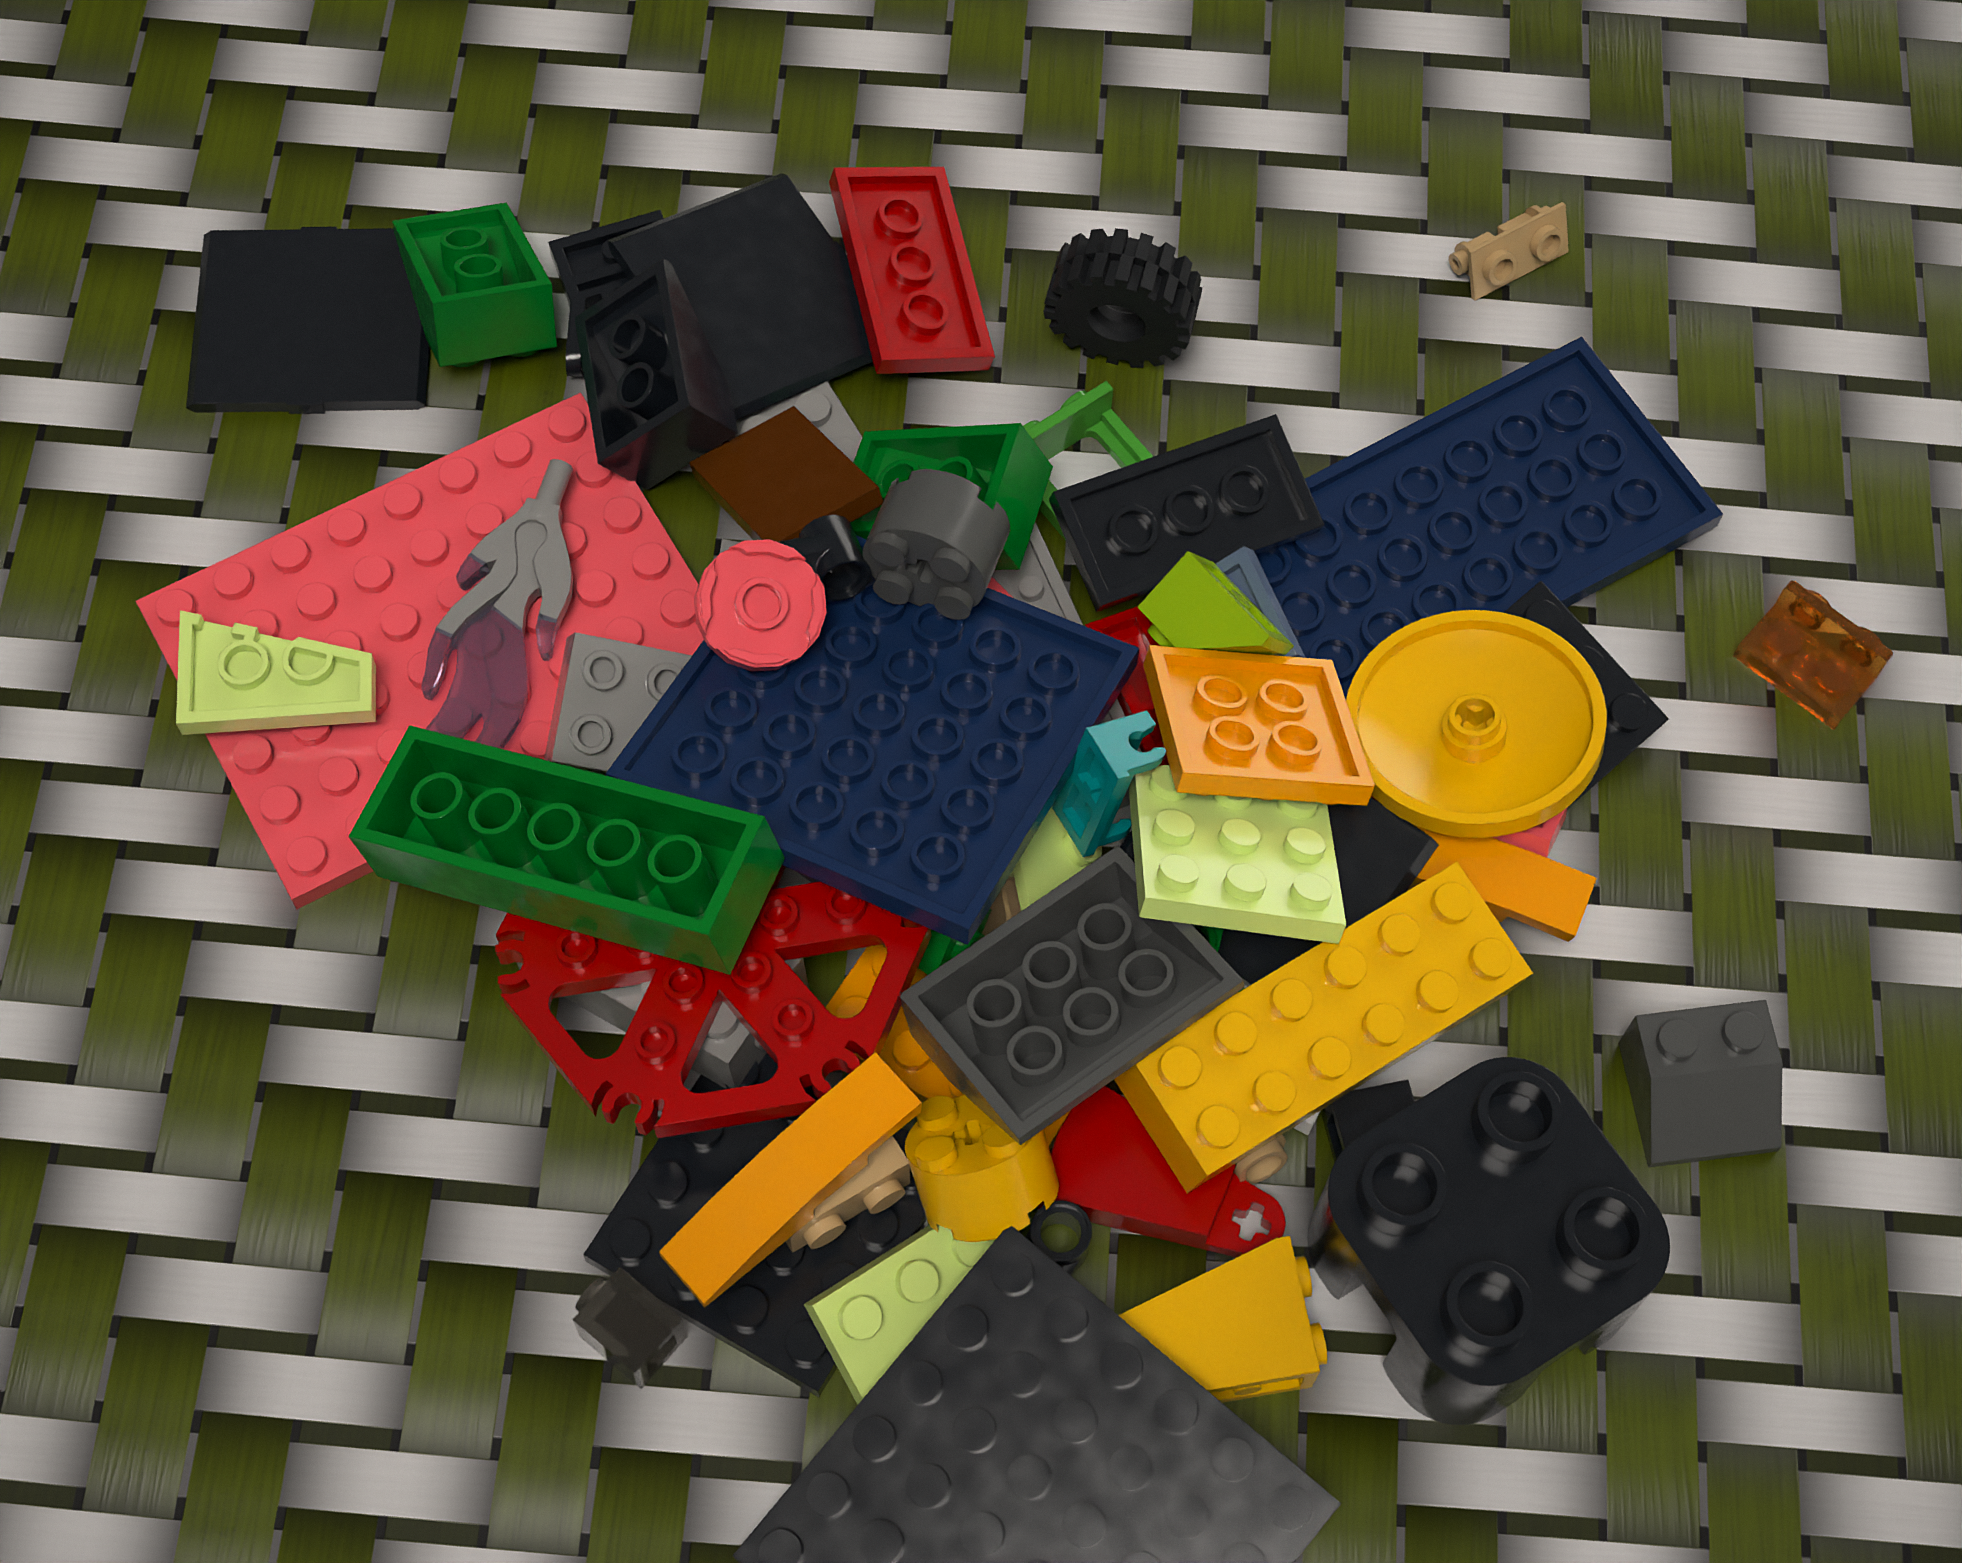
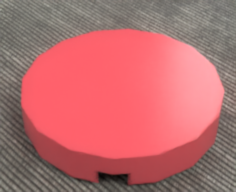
M770 539L745 540L720 553L704 570L694 597L696 624L707 646L726 663L748 671L778 670L799 660L819 637L827 613L825 588L818 574L816 573L815 575L812 567L805 562L806 558L794 548Z

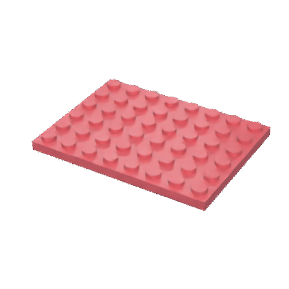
M581 392L136 600L176 680H178L180 610L200 614L204 621L233 627L234 623L257 627L260 634L293 641L301 637L372 653L376 664V722L205 733L296 909L373 872V869L348 836L409 725L544 760L568 636L576 632L687 655H693L704 640L696 624L694 597L699 584L637 483L629 481L598 464L589 406ZM559 459L570 464L573 471L561 500L560 508L563 515L561 524L562 534L572 566L573 592L567 612L560 626L541 622L539 611L542 596H539L531 604L527 613L525 636L496 615L495 610L468 629L457 643L439 635L436 627L450 608L489 574L488 571L472 561L470 552L486 535L512 517L523 506L527 498H536L550 460Z

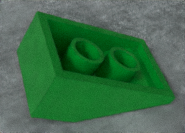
M507 202L392 221L393 231L422 327L439 367L450 365L468 367L484 359L507 355L525 357L541 349L557 347L552 283Z
M1021 423L864 431L853 462L879 487L883 501L891 483L899 477V483L907 481L912 471L921 469L952 473L982 488L978 498L992 510L997 501L1005 510L1010 522V533L995 570H1020L1053 468ZM882 505L851 522L856 536L867 540Z

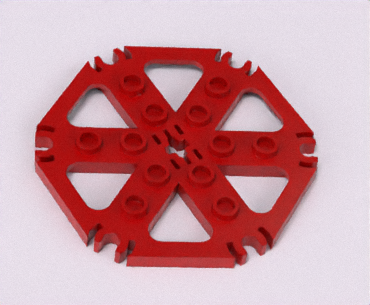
M782 865L730 975L507 913L496 933L499 943L495 945V952L501 965L520 962L523 965L516 973L497 977L502 991L500 995L505 1006L595 1117L601 1102L606 1122L611 1124L615 1123L623 1107L636 1104L641 1106L634 1121L638 1133L646 1136L654 1129L657 1138L802 1115L816 1102L814 1098L806 1093L804 1088L812 1086L815 1096L820 1099L832 1089L825 1080L829 1073L835 1070H842L850 1074L860 1065V1061L854 1053H857L865 1060L875 1052L880 1055L902 1005L900 995L911 985L932 937L931 929L820 881L777 888L786 868ZM883 945L887 950L886 959L864 1008L860 1013L851 1018H838L832 1015L785 962V960ZM650 982L619 1048L615 1053L606 1058L595 1059L587 1056L550 1011L553 998ZM722 1002H724L778 1065L777 1071L770 1080L760 1084L706 1093L691 1092L685 1088L684 1083ZM658 1111H662L661 1117L658 1120Z

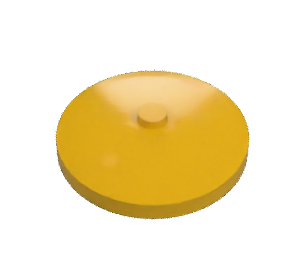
M1487 610L1452 611L1426 617L1404 626L1380 642L1368 654L1355 673L1346 698L1375 785L1372 796L1389 811L1407 822L1444 835L1467 838L1498 837L1521 832L1548 821L1565 810L1583 793L1595 775L1603 754L1607 710L1600 683L1588 662L1570 643L1550 629L1531 620L1503 612Z

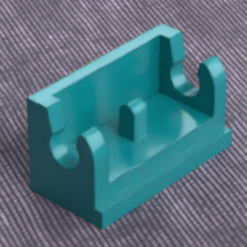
M1148 711L1087 727L1077 748L1073 772L1052 807L1083 857L1093 855L1099 846L1119 841L1127 836L1132 826L1131 819H1120L1117 823L1113 824L1112 822L1133 776L1155 769L1164 758L1166 753L1164 747L1153 748L1149 752L1137 751L1143 737L1152 733L1156 725Z

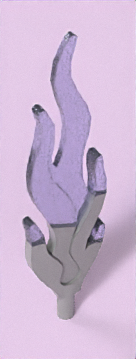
M559 459L550 460L536 498H527L523 506L512 517L491 531L475 546L460 566L456 579L459 588L462 590H468L480 579L482 580L450 608L437 625L429 644L426 668L421 685L424 698L432 700L438 694L444 679L448 659L455 649H457V665L447 698L426 730L463 739L469 729L483 717V729L475 742L503 749L520 724L528 697L529 679L525 649V627L529 608L537 597L542 596L536 624L537 645L542 660L549 661L553 656L554 642L559 626L572 598V566L562 534L561 524L563 515L560 508L561 500L573 471L572 466L567 462Z

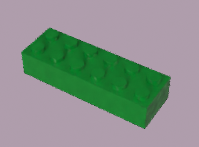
M410 725L348 836L378 877L729 975L736 964L785 859L765 816Z

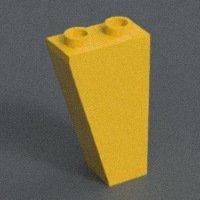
M1290 1236L1276 1238L1118 1315L1221 1403L1311 1388L1320 1373L1319 1365L1327 1364V1349L1322 1327L1319 1322L1309 1323L1304 1298L1312 1296L1309 1267L1304 1256H1294Z

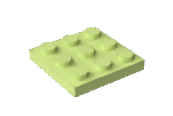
M1161 765L1155 769L1133 776L1129 785L1139 917L1339 944L1346 927V919L1327 804L1176 792L1169 765Z

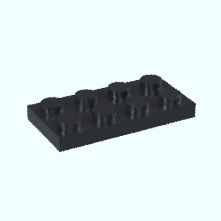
M1276 414L1054 491L1049 498V502L1096 612L1149 594L1187 551L1217 563L1243 546L1254 550L1257 555L1318 533L1324 526Z

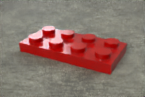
M944 166L834 168L829 185L876 374L989 370L995 355Z

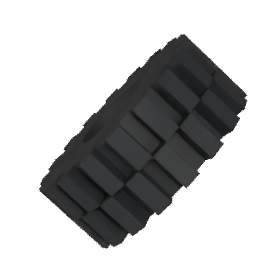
M1103 228L1091 230L1089 239L1082 233H1079L1072 237L1070 244L1065 242L1060 249L1044 302L1045 319H1051L1049 328L1054 334L1065 333L1063 343L1071 349L1077 345L1084 347L1082 355L1093 360L1099 354L1107 357L1106 363L1118 365L1119 360L1129 361L1131 368H1143L1145 360H1149L1154 367L1163 365L1166 356L1171 360H1175L1181 355L1182 349L1186 350L1189 344L1203 288L1200 287L1202 279L1199 272L1191 271L1193 263L1186 255L1175 258L1176 248L1167 242L1160 247L1153 245L1154 236L1141 233L1140 238L1135 239L1128 237L1127 229L1115 228L1113 236H1107Z

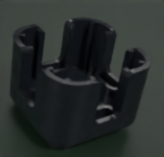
M1516 1057L1493 1058L1472 1066L1352 1141L1340 1153L1333 1165L1310 1220L1307 1236L1308 1251L1312 1265L1332 1296L1339 1300L1363 1284L1393 1327L1397 1340L1385 1358L1383 1367L1403 1399L1422 1415L1451 1425L1474 1424L1496 1415L1519 1399L1544 1369L1573 1349L1579 1347L1581 1352L1586 1355L1612 1338L1659 1284L1666 1271L1670 1256V1238L1661 1211L1569 1087L1546 1067L1533 1061Z

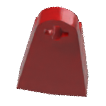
M1106 1086L1071 1109L1057 1133L1051 1152L1059 1182L1055 1201H1068L1078 1205L1087 1213L1091 1223L1212 1251L1233 1258H1237L1284 1235L1286 1221L1281 1205L1274 1197L1246 1180L1240 1182L1237 1175L1234 1174L1235 1164L1191 1192L1186 1193L1127 1099ZM1044 1201L1037 1206V1210L1044 1206ZM1250 1210L1262 1215L1261 1226L1269 1230V1233L1266 1235L1256 1232L1252 1240L1247 1241L1239 1237L1240 1225L1232 1221L1234 1216L1245 1219Z

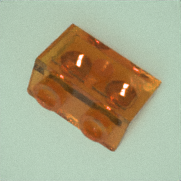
M1793 580L1785 586L1774 606L1742 640L1733 654V657L1833 730L1836 729L1873 686L1893 656V652L1882 644L1876 634L1867 628L1857 626L1833 609L1821 594L1813 590H1807Z

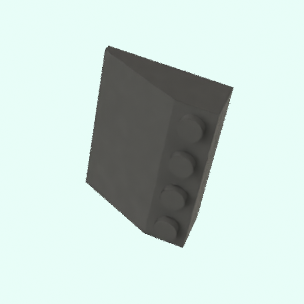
M1118 845L902 992L900 999L912 1037L945 1077L1019 1145H1022L1243 989L1244 980L1192 924L1139 917L1135 863Z

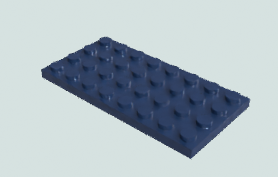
M1580 337L1305 478L1323 520V528L1318 533L1265 551L1256 556L1305 657L1333 661L1346 699L1352 679L1368 654L1380 642L1406 625L1426 617L1452 611L1487 610L1504 612L1540 581L1567 608L1717 527L1723 513L1584 338Z

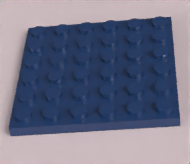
M856 536L863 550L866 539ZM871 576L866 588L854 597L839 601L826 599L827 613L819 637L799 660L778 670L748 671L728 664L711 650L705 640H703L608 769L606 776L765 816L785 857L783 866L966 945L969 944L1073 772L1077 748L1085 729L1103 722L1137 666L1139 648L990 588H987L983 599L972 608L969 617L956 620L944 616L930 603L918 606L910 602L899 605L885 601L874 592L873 584L876 579Z

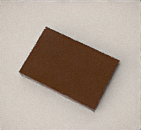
M795 406L689 462L694 477L699 484L753 540L770 539L775 542L798 538L799 533L808 523L825 515L843 516L851 523L880 507L883 503L879 487Z

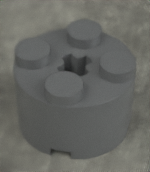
M921 469L912 471L907 481L899 483L898 477L891 483L863 547V558L869 564L872 576L876 579L873 584L874 592L880 598L892 604L900 605L910 602L922 606L930 603L948 618L956 620L966 619L970 616L972 608L983 599L1008 539L1010 522L1005 510L997 501L992 510L978 498L982 488L952 473Z

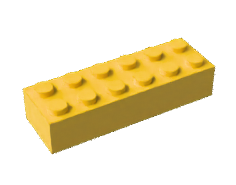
M1455 862L1345 928L1339 944L1322 942L1233 995L1114 1080L1186 1193H1189L1329 1106L1348 1092L1358 1088L1501 999L1531 976L1533 972L1459 863Z

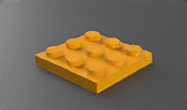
M1149 645L1143 666L1176 792L1193 793L1201 796L1221 795L1258 798L1262 800L1277 799L1320 802L1328 805H1368L1375 785L1332 660Z

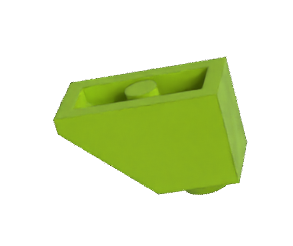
M1189 551L1185 553L1138 606L1139 610L1153 623L1148 629V633L1160 646L1265 655H1286L1294 647L1214 562Z

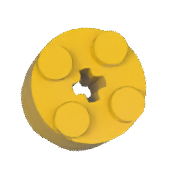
M965 1095L953 1099L948 1096H935L922 1102L921 1113L916 1116L917 1122L910 1129L906 1137L905 1153L927 1222L934 1230L938 1232L939 1225L951 1229L953 1238L964 1242L994 1240L998 1238L1003 1230L1011 1226L1020 1231L1031 1224L1028 1213L1042 1201H1044L1046 1210L1055 1201L1059 1182L1044 1129L1022 1145H1019Z

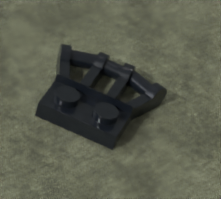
M661 210L548 242L550 254L570 309L566 343L567 376L583 377L584 375L575 317L629 281L611 254L607 240L664 219Z

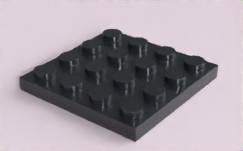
M766 1053L759 1065L756 1060L739 1087L760 1084L770 1080L776 1073L778 1065ZM701 1074L690 1091L706 1093L724 1090L725 1088ZM812 1086L804 1088L808 1095L816 1101L819 1100L815 1096ZM801 1115L659 1138L584 1252L585 1261L813 1395L820 1397L837 1366L804 1304L920 1231L927 1218L911 1169L910 1184L903 1187L905 1194L895 1204L876 1214H871L866 1209L844 1222L846 1229L842 1234L820 1248L811 1249L807 1244L792 1253L787 1243L784 1242L714 1301L704 1307L662 1259L659 1251L721 1188ZM901 1128L893 1137L906 1156L905 1140L909 1132Z

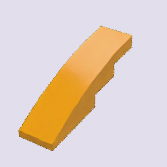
M1416 826L1431 836L1439 846L1408 890L1458 862L1497 921L1502 922L1507 917H1510L1567 942L1576 936L1596 882V877L1491 837L1467 838L1450 836Z
M875 1052L761 1150L659 1251L660 1256L699 1302L706 1307L814 1218V1209L867 1166L869 1154L921 1113L922 1102Z

